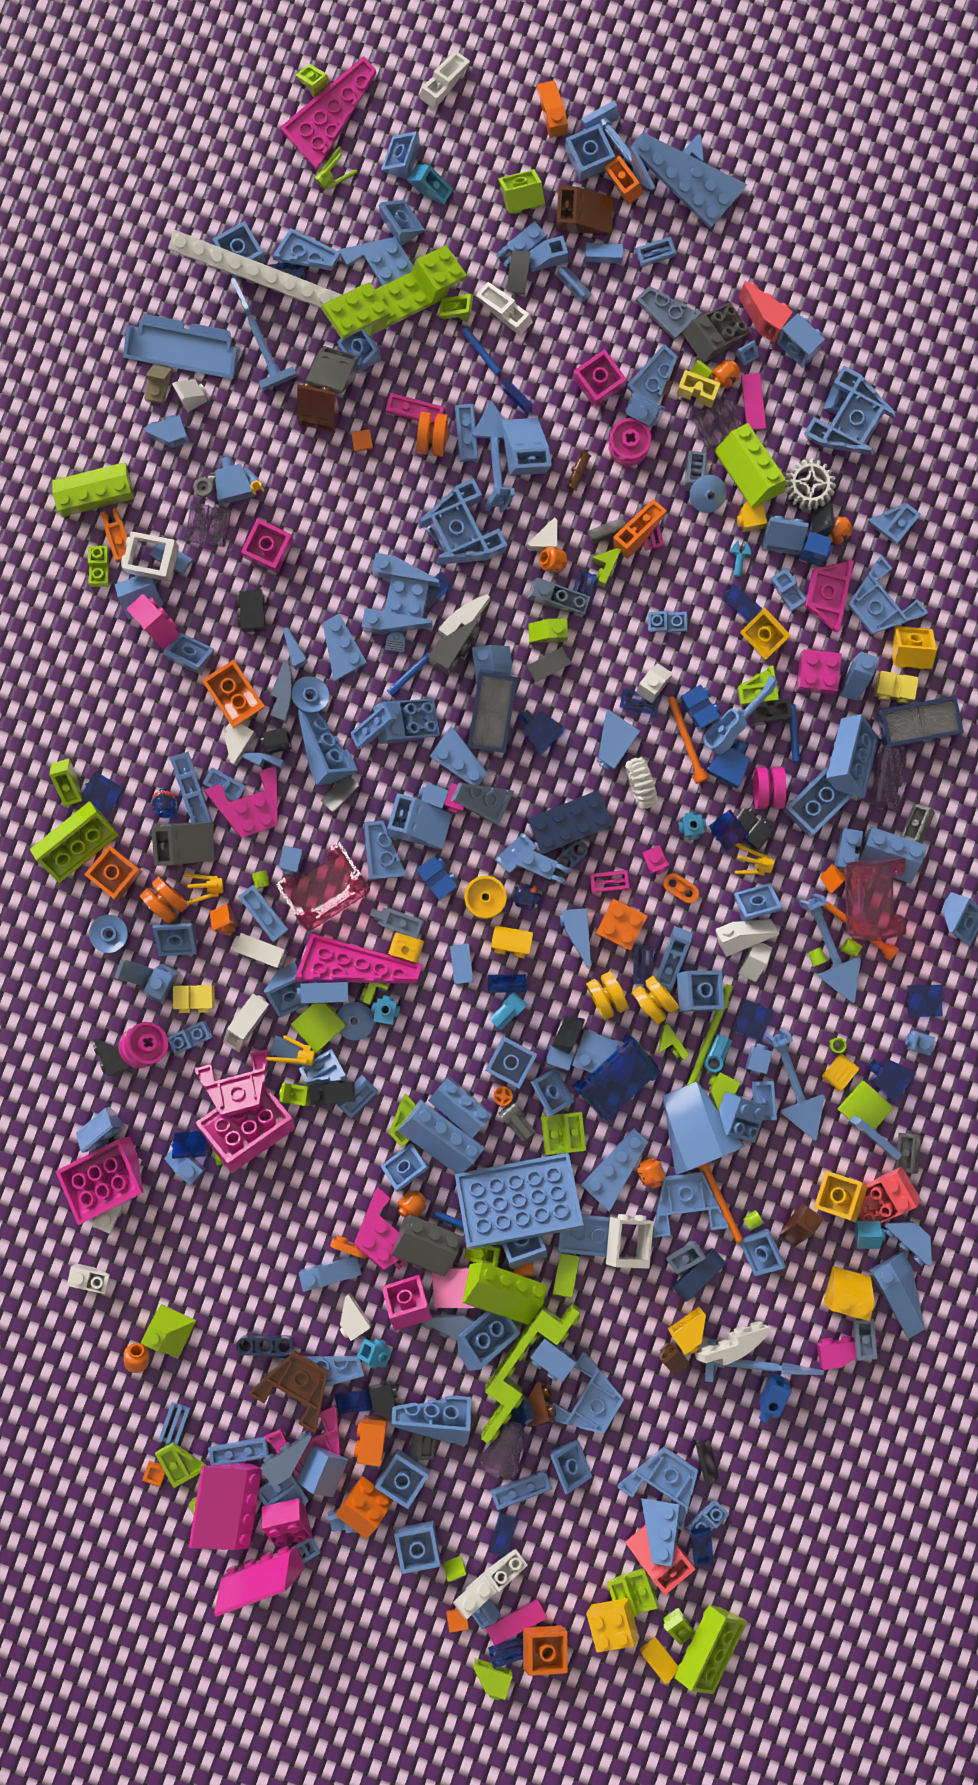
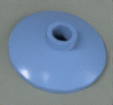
M705 475L698 478L690 490V501L693 507L703 513L716 511L726 499V486L719 477L714 475ZM712 492L713 496L708 499V494Z
M307 676L295 682L292 687L291 697L296 707L307 713H316L327 705L329 690L320 679ZM306 695H311L312 699H307Z
M115 915L98 917L92 923L89 930V938L92 945L104 953L118 951L124 946L128 937L126 924ZM110 930L113 932L111 938L107 937V932Z
M348 1003L337 1013L347 1024L339 1032L346 1039L361 1040L367 1037L374 1027L373 1013L363 1003ZM354 1017L358 1019L356 1025L351 1023V1019Z

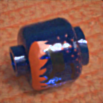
M160 789L159 792L152 796V811L159 818L172 817L177 811V796L169 789Z
M520 883L518 887L515 886L512 901L515 902L516 907L532 910L535 904L539 905L541 894L538 893L537 886Z

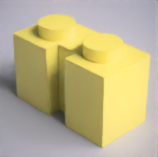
M685 370L676 395L689 400L694 396L699 398L697 403L712 408L720 383Z
M880 671L877 674L873 696L879 697L878 700L890 701L891 699L896 700L898 704L908 705L915 700L919 677L896 675V673Z
M173 986V1009H179V1013H190V1009H198V1013L210 1012V1009H215V986Z

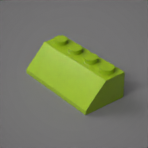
M748 423L731 431L715 449V454L751 508L785 492V477Z
M126 462L53 480L52 484L56 509L62 517L135 499Z
M89 801L30 848L36 861L60 883L119 836V834L103 814Z
M484 1262L474 1263L469 1266L462 1303L529 1325L544 1303L547 1285Z
M709 1605L703 1613L701 1623L695 1630L692 1642L687 1647L686 1654L682 1663L679 1664L674 1678L692 1692L714 1694L747 1621L721 1607Z

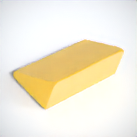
M656 1637L640 1648L643 1657L666 1685L677 1673V1663Z

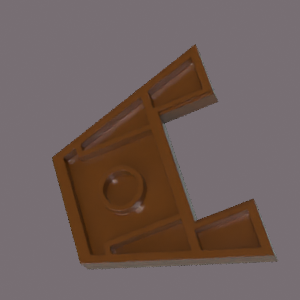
M294 1351L247 1394L265 1403L272 1389L276 1387L308 1406L298 1424L316 1433L329 1370Z

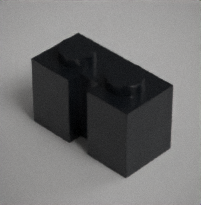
M239 591V597H236L237 608H240V615L237 616L238 627H241L243 632L266 631L263 591Z
M790 698L774 700L771 706H768L767 702H762L750 714L752 726L789 721L793 717Z

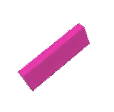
M760 373L741 375L745 422L751 426L753 431L766 430Z
M390 393L385 411L389 414L419 421L421 411L431 412L434 425L437 414H444L445 407Z
M537 1598L498 1619L496 1623L486 1627V1630L494 1646L522 1632L523 1628L531 1627L547 1618V1615Z

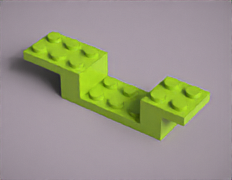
M447 245L416 259L410 273L377 289H374L372 284L368 282L322 304L321 309L342 340L363 329L371 336L440 302L442 298H446L450 287L465 280L467 274Z
M571 1303L563 1316L559 1318L542 1305L485 1384V1393L498 1401L500 1405L482 1429L481 1439L488 1444L490 1440L494 1441L497 1438L502 1423L506 1424L512 1416L510 1414L513 1407L518 1408L523 1400L522 1387L509 1377L515 1370L514 1366L517 1360L521 1361L526 1355L528 1344L533 1345L538 1337V1332L556 1345L559 1342L563 1343L569 1335L568 1329L570 1326L574 1327L580 1319L578 1306Z

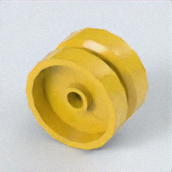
M485 875L475 878L468 884L464 898L469 912L477 918L486 920L494 918L502 912L506 904L507 895L504 886L499 880ZM483 894L489 895V899L487 901H484L482 899Z
M611 971L601 975L604 988L601 987L596 979L586 983L588 991L604 1021L614 1016L611 1004L619 1013L629 1009L624 992Z
M652 975L645 981L650 993L642 986H638L632 993L645 1013L659 1025L666 1019V1014L661 1007L671 1014L680 1007L661 982Z

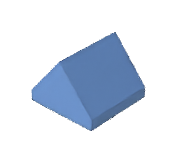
M754 340L735 352L743 366L759 357Z

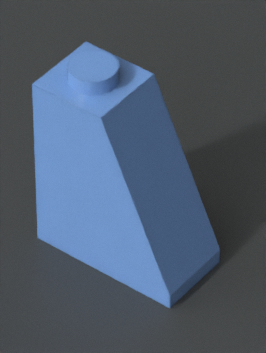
M860 652L851 662L840 696L858 702L874 675L879 657Z
M610 710L605 715L597 761L600 762L599 765L603 769L614 771L640 731Z
M348 982L300 984L301 988H297V1000H301V1004L348 1002Z

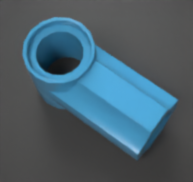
M515 992L502 1003L503 1005L489 1019L500 1031L528 1005Z
M716 1034L704 1062V1068L707 1072L716 1073L722 1069L732 1040ZM710 1059L717 1060V1069L709 1067Z

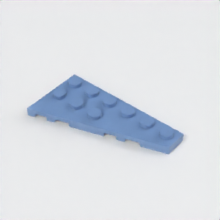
M644 132L629 147V149L635 147L642 162L709 229L748 185Z

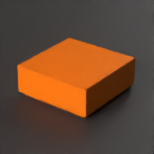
M370 429L351 432L354 452L373 449Z
M150 1460L142 1481L161 1487L165 1477L161 1464Z
M458 1609L446 1611L449 1633L469 1629L468 1619H464Z

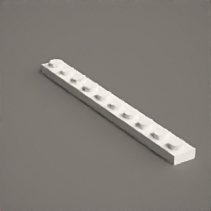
M177 230L173 231L168 250L319 308L322 307V304L342 295Z

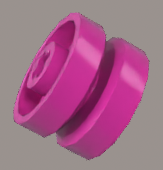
M626 418L615 424L610 433L608 450L613 460L622 466L631 467L640 464L646 458L651 445L649 428L645 423L635 418Z
M766 767L755 768L753 797L756 809H766L769 806V802L773 809H783L785 807L786 775L784 767H773L770 775Z
M142 1022L133 1026L121 1036L119 1041L121 1058L127 1065L133 1068L143 1069L153 1065L165 1056L168 1049V1039L165 1032L160 1026L152 1022Z

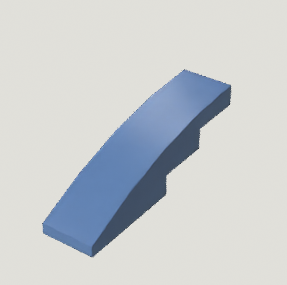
M189 751L170 757L191 822H213Z

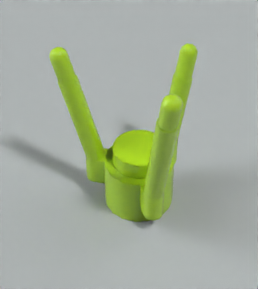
M340 146L337 147L321 171L314 177L323 189L328 187L331 190L336 184L357 173V170H354L332 181L334 176L330 170L342 157V154H338L341 150Z

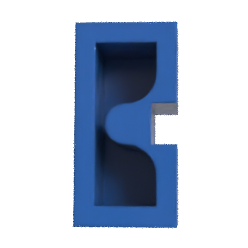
M809 532L798 559L820 566L823 561H827L828 556L832 552L833 545H830L832 538Z
M701 684L681 695L679 699L698 731L717 721L721 713L717 704H712L708 699L711 697L706 687L703 688Z
M433 856L418 867L416 871L437 899L441 901L458 888L456 885L458 880L452 872L448 874L444 868L447 866L440 857L437 859Z

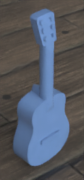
M770 675L764 689L745 710L731 708L721 719L714 722L705 732V745L719 755L729 750L737 736L746 728L748 716L773 692L778 681Z

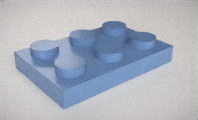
M581 1214L584 1228L560 1232L558 1252L607 1256L610 1217Z

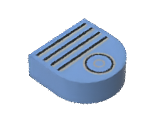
M400 632L390 633L386 639L385 650L404 653L406 642L403 634Z

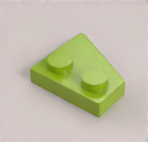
M773 665L769 666L764 672L752 677L751 680L738 686L740 707L748 706L761 693L770 675L775 678ZM777 686L763 702L773 703L774 700H779Z
M406 1093L402 1097L389 1130V1134L401 1147L410 1139L400 1133L398 1128L416 1106Z
M171 1443L155 1452L173 1488L200 1474L201 1467L207 1466L175 1443Z

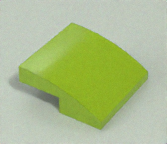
M313 1003L291 1026L317 1053L344 1029L347 1024L328 1003Z
M862 1080L837 1109L849 1121L853 1116H857L875 1130L892 1111L893 1107Z
M582 1112L554 1114L550 1117L548 1115L541 1116L545 1155L586 1151Z
M644 1568L607 1581L612 1600L629 1598L634 1617H637L639 1613L658 1609L659 1603L650 1577Z

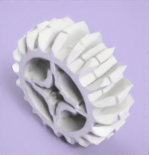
M813 458L810 459L809 463L804 459L801 464L797 462L795 468L791 467L790 473L786 474L787 488L785 493H791L788 496V500L794 498L793 505H796L797 502L800 503V509L806 505L808 511L812 505L813 509L817 510L818 505L824 506L825 502H829L831 500L830 496L834 494L832 489L836 487V484L832 482L835 480V476H829L832 470L826 471L827 464H824L823 467L820 466V460L814 464ZM808 472L806 478L796 480L799 474ZM815 473L819 475L822 480L816 478ZM809 479L810 482L813 484L811 490L810 487L807 485ZM798 489H799V490H802V491L805 493V496L802 495V494L798 491ZM824 489L823 494L812 498L814 491Z
M642 757L631 759L626 763L625 767L635 801L641 809L651 808L657 804L658 797L648 765Z

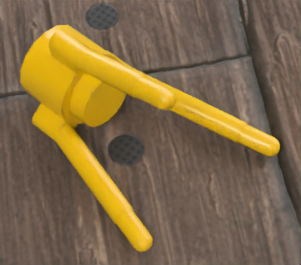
M735 841L731 842L732 845L758 856L757 859L739 855L738 859L755 863V869L758 870L735 871V874H758L764 876L765 873H771L774 859L768 858V855L761 854Z
M184 873L185 877L210 880L204 884L187 885V888H207V892H211L210 894L186 901L189 905L212 897H219V893H223L222 878Z
M285 1035L283 1036L285 1040L303 1049V1051L299 1050L297 1059L267 1057V1061L313 1066L315 1051H311V1046L304 1045Z

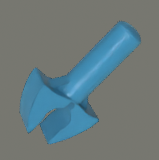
M739 540L730 551V554L736 556L735 577H741L744 557L751 556V550L747 542L744 544V551L740 553L738 549Z

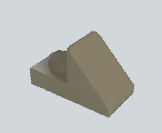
M153 364L146 374L148 384L144 396L145 401L164 405L172 368Z

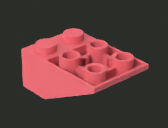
M745 281L739 299L758 333L775 344L782 328L789 322L793 311L790 310L788 305L776 301L771 294L759 290L758 286L754 283Z
M902 1166L866 1184L868 1187L858 1217L861 1221H880L881 1224L919 1205L921 1198Z
M646 1524L625 1541L664 1595L695 1570L693 1562L677 1543L673 1567L653 1564Z

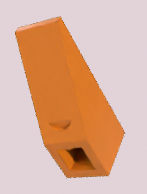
M226 904L210 911L213 931L225 935L236 931L235 928L239 925L230 905Z

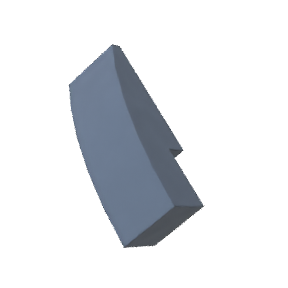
M284 660L270 694L273 699H276L270 716L287 724L293 701L291 697L293 677L289 662Z

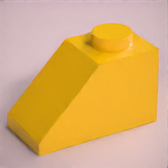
M746 501L740 510L739 516H737L738 527L742 528V532L765 528L767 519L763 503L751 508Z

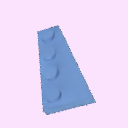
M634 1128L581 1184L609 1212L648 1143Z
M357 1356L307 1357L329 1370L325 1387L365 1375L361 1359ZM279 1357V1362L281 1363L287 1357Z

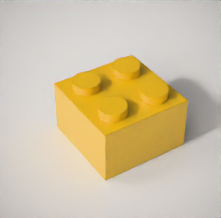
M825 1171L814 1208L856 1223L868 1185Z
M629 1598L592 1604L586 1614L597 1653L635 1646L639 1634Z

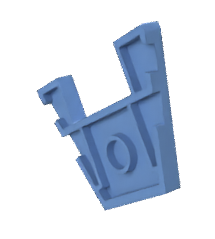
M396 237L338 250L347 267L365 258L382 286L410 273L413 268V264Z
M882 555L878 558L848 604V607L871 635L923 617L928 613L918 599L901 611L879 584L878 580L892 570V567Z
M702 1171L666 1176L662 1181L653 1228V1238L671 1236L668 1215L708 1210L710 1230L729 1228Z
M583 1351L574 1367L591 1377V1380L572 1412L567 1411L555 1402L552 1403L556 1409L555 1420L562 1424L604 1434L624 1398L589 1355Z
M664 1446L617 1485V1488L633 1498L642 1482L646 1481L677 1502L676 1504L681 1505L678 1529L682 1531L698 1469Z

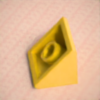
M766 608L740 632L765 660L791 636Z

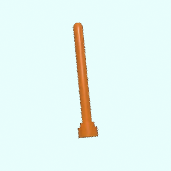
M671 696L668 702L694 768L695 784L704 782L710 778L707 771L701 768L675 697Z
M828 901L827 904L822 906L881 949L884 957L889 961L898 952V947L893 944L884 943Z
M710 1162L696 1167L703 1172L735 1241L741 1243L743 1238L709 1168Z

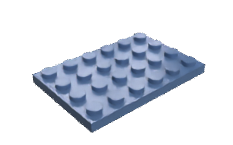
M569 1153L455 1174L468 1250L584 1228Z

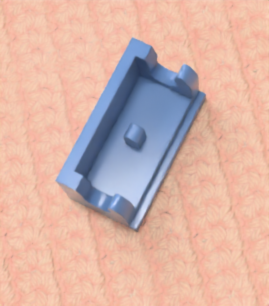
M523 833L495 859L509 875L518 867L515 863L523 846L533 851L537 849V846Z
M774 1081L752 1082L753 1100L768 1106L763 1120H777Z

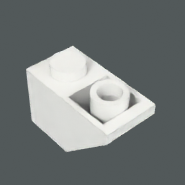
M76 1263L71 1266L67 1286L106 1294L110 1274L95 1267Z

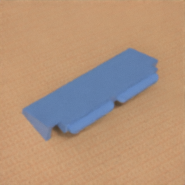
M146 314L142 320H139V327H126L123 358L234 379L241 347L232 346L233 338L228 330L199 324H191L189 329L184 328L182 321Z

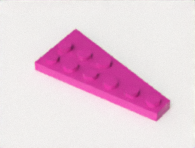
M364 56L280 127V131L316 171L376 75V69Z
M311 934L295 976V981L417 984L422 964Z

